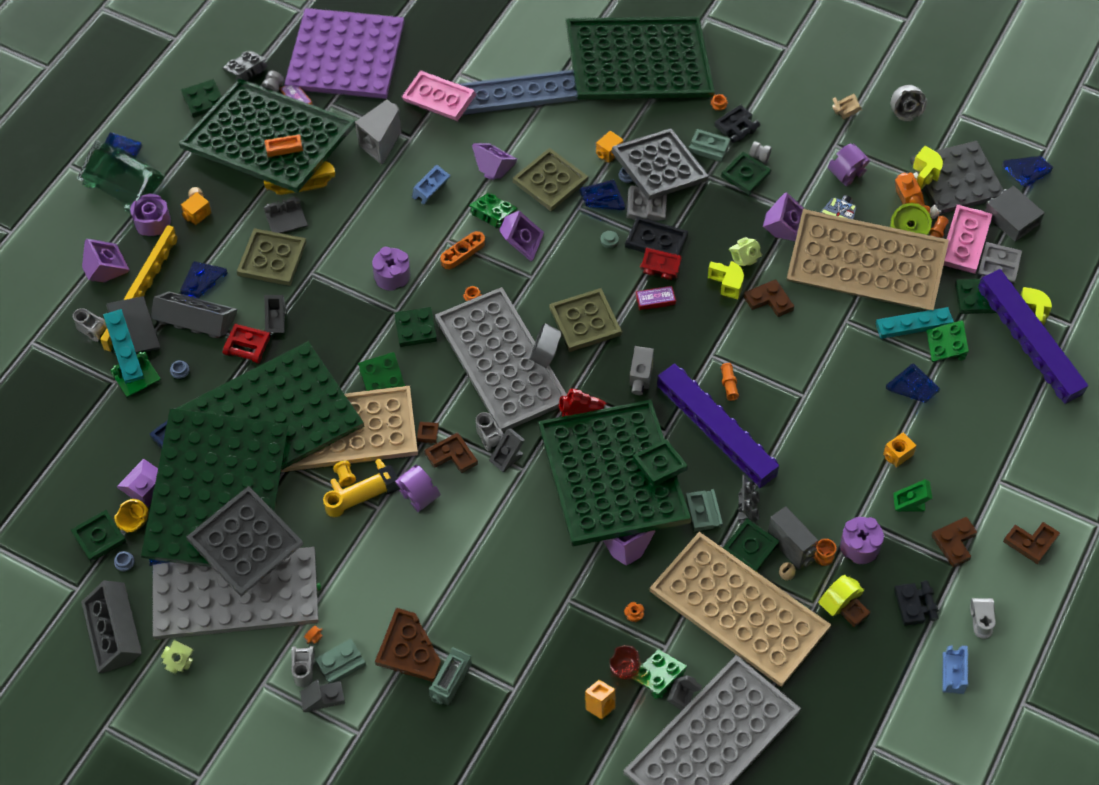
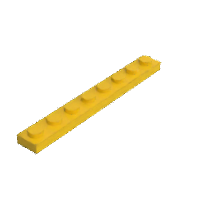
M167 225L124 300L145 296V292L151 287L156 273H159L163 261L168 258L170 249L177 242L174 227ZM106 328L100 340L104 350L111 352L113 344Z

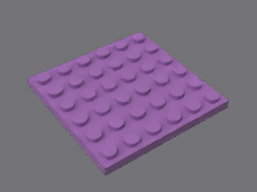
M305 8L284 85L298 86L303 91L387 99L404 26V18Z

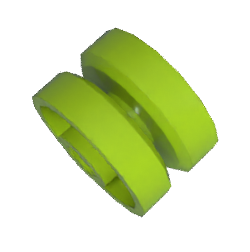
M907 203L895 210L891 218L890 227L929 235L932 220L930 213L925 207L917 203ZM910 222L913 223V227L908 226Z

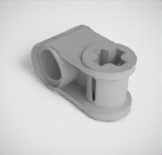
M84 308L77 309L73 313V320L77 330L98 342L100 336L107 328L105 320Z
M482 412L477 415L476 431L486 450L491 451L492 447L499 444L504 434L497 426L491 414Z
M971 598L970 610L974 633L981 639H987L992 635L995 626L993 598Z
M293 646L291 671L294 683L299 687H307L313 679L314 646L309 648ZM300 673H306L303 676H298Z

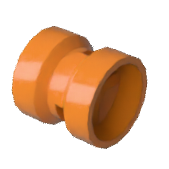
M821 539L818 541L814 559L818 564L827 566L834 560L836 544L830 539Z

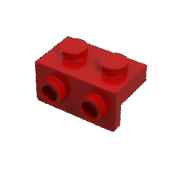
M646 248L640 268L644 274L653 276L656 273L660 274L662 278L672 280V277L677 278L682 256Z

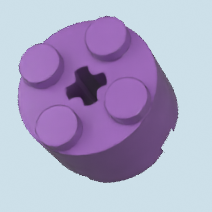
M853 143V145L848 144L836 154L838 156L835 161L832 159L828 164V169L842 184L848 186L853 182L854 177H861L867 171L865 167L869 164L870 160Z
M145 194L131 205V215L140 235H162L167 225H170L171 217L167 204L159 195Z
M383 247L374 256L372 261L373 276L380 288L396 290V288L403 287L408 283L410 279V266L406 252L396 248Z
M417 464L395 481L400 488V493L405 499L409 498L411 500V505L417 512L423 510L441 495L436 485L433 487L428 474Z
M857 517L846 522L840 541L842 554L857 564L872 562L879 554L883 543L884 534L876 519L872 517Z

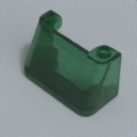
M95 140L77 179L83 182V186L92 189V187L99 188L123 202L124 210L131 213L132 203L135 200L137 202L145 194H153L162 184L166 175L113 144Z

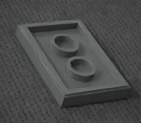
M144 296L107 303L108 313L122 309L136 354L160 348Z

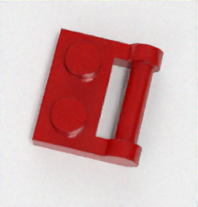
M234 324L223 347V354L250 359L254 363L259 364L271 337L270 332ZM236 344L255 349V352L253 353L238 348H234L233 345Z

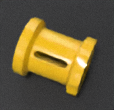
M346 460L336 463L333 467L334 472L338 474L339 484L342 487L349 486L356 481V477L350 470V462Z

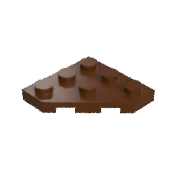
M396 608L376 657L375 665L434 682L441 666L438 654H436L416 613Z

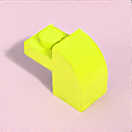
M924 146L916 155L913 169L920 172L917 183L921 189L926 184L929 185L932 179L935 181L939 180L943 166L941 156L927 146Z
M732 261L729 267L721 263L711 262L708 268V278L722 282L721 295L738 300L744 278L741 267Z
M1023 287L1021 297L1040 322L1045 325L1046 318H1048L1052 308L1050 298L1040 290Z
M843 575L828 588L818 603L832 616H835L851 600L860 597L865 590L860 587L858 581Z

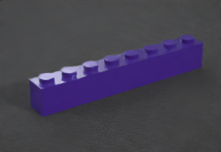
M998 269L982 277L978 285L980 294L985 296L990 307L997 312L1001 322L1008 327L1013 338L1017 339L1024 353L1028 354L1032 359L1034 366L1040 370L1045 381L1055 390L1057 397L1066 404L1082 396L1089 385L1003 271Z
M674 363L657 376V386L759 488L778 475L779 464L774 457H770L765 452L763 446L757 444L747 431L741 429L734 418H730L724 408L717 405L712 397L705 393L695 380H691L683 368H679Z

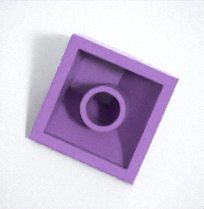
M473 143L472 145L479 171L483 172L484 176L488 179L502 178L517 162L515 157L490 143Z
M786 192L766 213L763 227L774 237L796 241L804 208Z
M520 211L505 216L500 228V232L505 240L529 261H533L544 232Z
M93 239L85 240L82 268L88 280L106 282L130 270L117 244Z
M143 459L122 480L117 488L131 498L141 500L149 507L152 502L158 468Z
M655 530L603 540L613 558L624 565H628L642 557Z

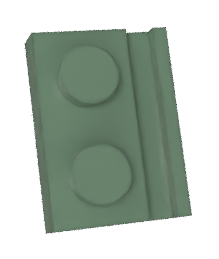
M697 129L688 150L690 153L722 162L723 156L730 144V138Z
M714 489L707 492L686 493L685 498L694 532L713 529L718 526L721 528L723 526Z
M352 639L315 658V662L328 681V684L337 682L366 666L365 660Z

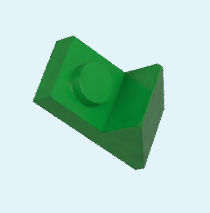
M924 479L894 492L895 511H925V502L932 500L930 481Z

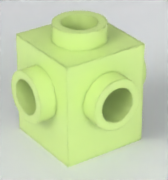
M745 237L738 240V244L729 248L734 262L741 266L752 265L757 262L756 259L762 256L761 247L756 239Z
M174 640L170 647L167 646L161 656L164 659L162 663L166 665L165 669L174 674L177 671L183 673L184 669L188 670L193 661L190 657L194 650ZM180 655V660L175 662L174 657Z

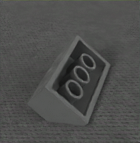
M169 291L154 297L151 319L157 320L159 324L169 323L178 329L188 328L193 333L200 334L204 332L208 333L209 337L220 338V336L227 334L236 316L237 309Z
M103 580L81 601L98 673L130 665L142 654L125 584Z

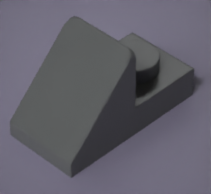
M264 295L265 331L270 333L285 332L284 313H286L284 295Z
M511 428L507 429L489 461L502 472H505L523 455L520 448L525 439Z
M316 680L300 691L303 712L345 704L341 681L320 686L319 680Z

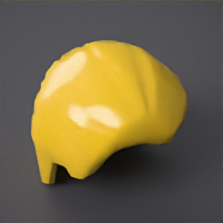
M129 499L123 502L114 517L116 525L127 533L137 531L147 522L148 507L138 499Z

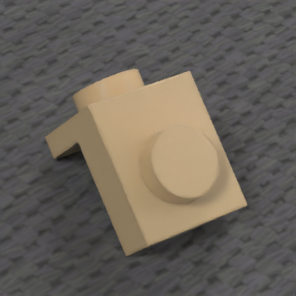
M855 94L839 102L836 97L833 98L835 105L832 107L836 115L840 114L843 120L862 110Z

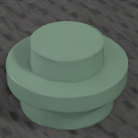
M606 231L602 233L600 240L604 247L613 248L618 243L619 237L613 231Z

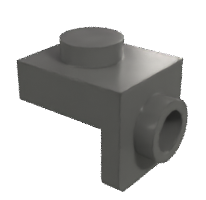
M691 676L677 678L673 682L667 701L682 711L690 703L693 693L700 691L702 685Z

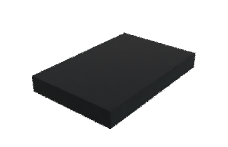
M637 216L625 242V247L645 253L646 248L680 255L687 239L688 231Z

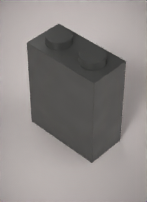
M1015 186L1008 190H1003L995 199L991 198L987 202L985 212L993 214L991 221L1014 241H1017L1040 225L1044 216V212Z
M785 506L770 517L768 533L779 540L780 544L777 547L799 570L804 566L808 567L814 562L818 539Z

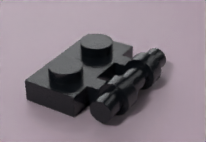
M739 105L716 120L714 126L725 136L732 133L733 136L730 137V141L734 144L737 141L743 140L747 134L754 133L760 127V123L757 120L752 123L750 120H752L753 115L742 105Z
M929 581L921 582L922 590H917L915 583L896 585L894 587L904 626L924 623V615H929L931 621L939 619L937 614L939 609L937 604L934 603L933 588L929 585ZM925 598L927 606L921 607L920 599Z

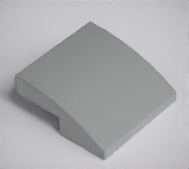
M631 185L628 190L627 218L636 219L638 216L652 221L664 220L666 216L667 194L648 200L639 187Z
M986 242L978 274L986 276L1001 269L1009 281L1015 283L1022 250Z

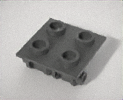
M246 51L241 54V57L229 61L222 68L236 75V81L238 79L247 81L249 77L252 78L253 75L256 76L267 67L265 60L267 59L252 51Z
M293 196L286 199V201L282 199L283 202L281 203L278 200L277 204L276 202L267 203V206L263 207L271 232L285 233L308 226L299 197L295 198Z
M742 475V489L739 492L738 522L741 526L748 518L757 525V520L760 517L757 503H759L760 497L758 491H755L752 482H749L745 475Z

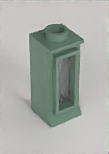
M452 647L436 679L429 688L430 697L435 703L440 705L444 703L449 706L472 664L471 655Z

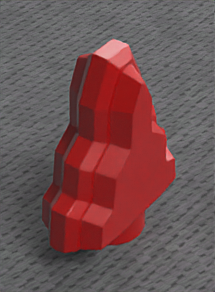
M571 388L566 396H561L559 399V410L562 412V417L600 410L606 406L605 401L590 397L589 394H585L581 390Z

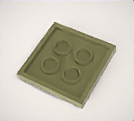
M549 148L512 179L515 185L549 211H553L588 181V176Z
M254 228L237 269V275L290 286L305 249L306 238Z
M601 288L549 304L551 314L559 331L562 332L561 336L569 352L622 335L621 328Z

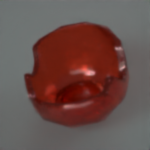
M623 645L617 647L614 656L609 660L611 672L617 678L630 679L641 668L639 653L633 646Z

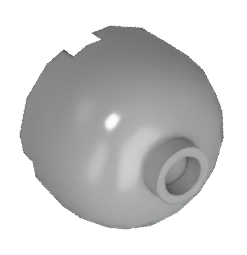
M904 85L893 93L890 102L891 109L898 119L911 121L914 120L912 117L920 116L924 112L927 99L918 87Z

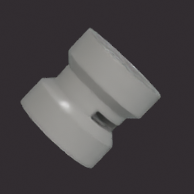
M270 71L261 87L278 92L284 78L280 73Z
M754 142L749 155L766 164L772 147L767 145L763 147L760 143Z

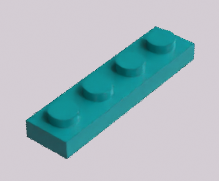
M945 307L934 309L933 311L928 310L877 319L875 324L880 339L927 331L928 329L950 324L954 321L949 308Z
M122 309L103 314L125 384L144 379Z

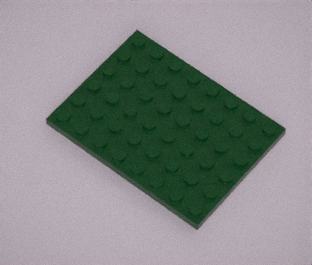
M699 17L566 18V30L577 100L714 97L715 90Z
M238 79L179 142V146L186 151L298 193L353 130L355 121ZM300 134L303 151L272 157L267 156L265 140Z
M309 341L175 408L288 424L281 470L365 427L364 422Z
M651 400L538 421L572 547L691 523V517L677 476L653 487L633 461L634 454L665 440Z
M170 408L141 558L212 567L187 541L186 536L248 486L274 511L288 424Z

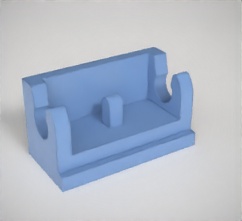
M436 165L414 186L412 197L415 200L420 197L422 204H425L428 198L442 184L448 181L450 175Z
M951 645L947 647L946 652H943V692L964 694L968 686V646H961L959 650H953Z

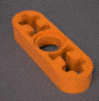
M479 231L472 232L447 249L440 256L441 266L445 269H453L485 246L484 234ZM463 247L468 249L465 253L458 252Z

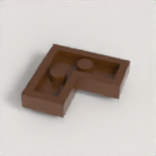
M776 279L743 294L744 299L752 310L769 304L777 317L794 311L793 303Z
M458 432L424 450V454L434 468L452 460L462 474L478 465V460Z
M966 516L932 532L931 536L954 568L971 559L970 553L962 542L975 537L977 531Z
M1042 522L1033 535L1014 525L1003 542L1038 564L1059 537L1060 532Z

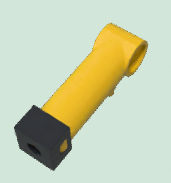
M377 459L375 463L379 474L345 489L341 488L336 479H331L330 482L333 490L327 492L323 497L327 515L339 517L343 514L344 510L384 492L389 495L400 490L395 483L398 477L391 464L385 467L381 459Z

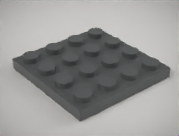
M671 128L612 146L611 152L648 200L708 180V174Z
M978 141L936 150L943 161L938 181L932 179L929 185L926 184L924 186L932 204H936L938 206L937 209L942 212L940 214L955 211L957 205L972 207L987 203L991 198L995 199L1003 191ZM916 156L911 157L910 161L912 165L914 164Z
M249 486L186 536L187 541L241 597L303 545V541Z

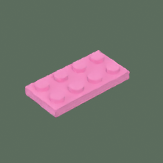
M420 71L402 98L405 102L458 121L476 96V93L467 87Z
M957 205L947 236L949 243L944 266L976 273L993 214Z

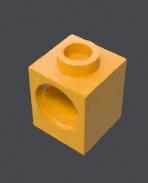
M609 131L596 142L597 156L610 163L615 158L611 152L612 146L622 144L623 139Z
M198 192L181 204L182 216L186 221H191L194 225H197L212 213L209 201Z
M902 432L885 445L883 455L889 463H892L897 468L914 455L917 445Z
M598 680L585 691L586 710L603 719L615 708V689Z

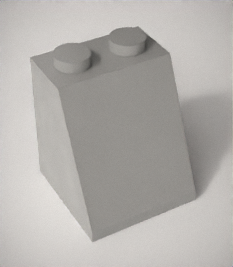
M385 100L355 122L358 145L380 164L385 162L401 133L400 110L396 104H392L388 100Z

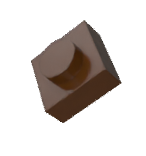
M419 422L417 442L437 444L439 423Z
M855 598L841 609L840 614L855 628L870 615V611Z

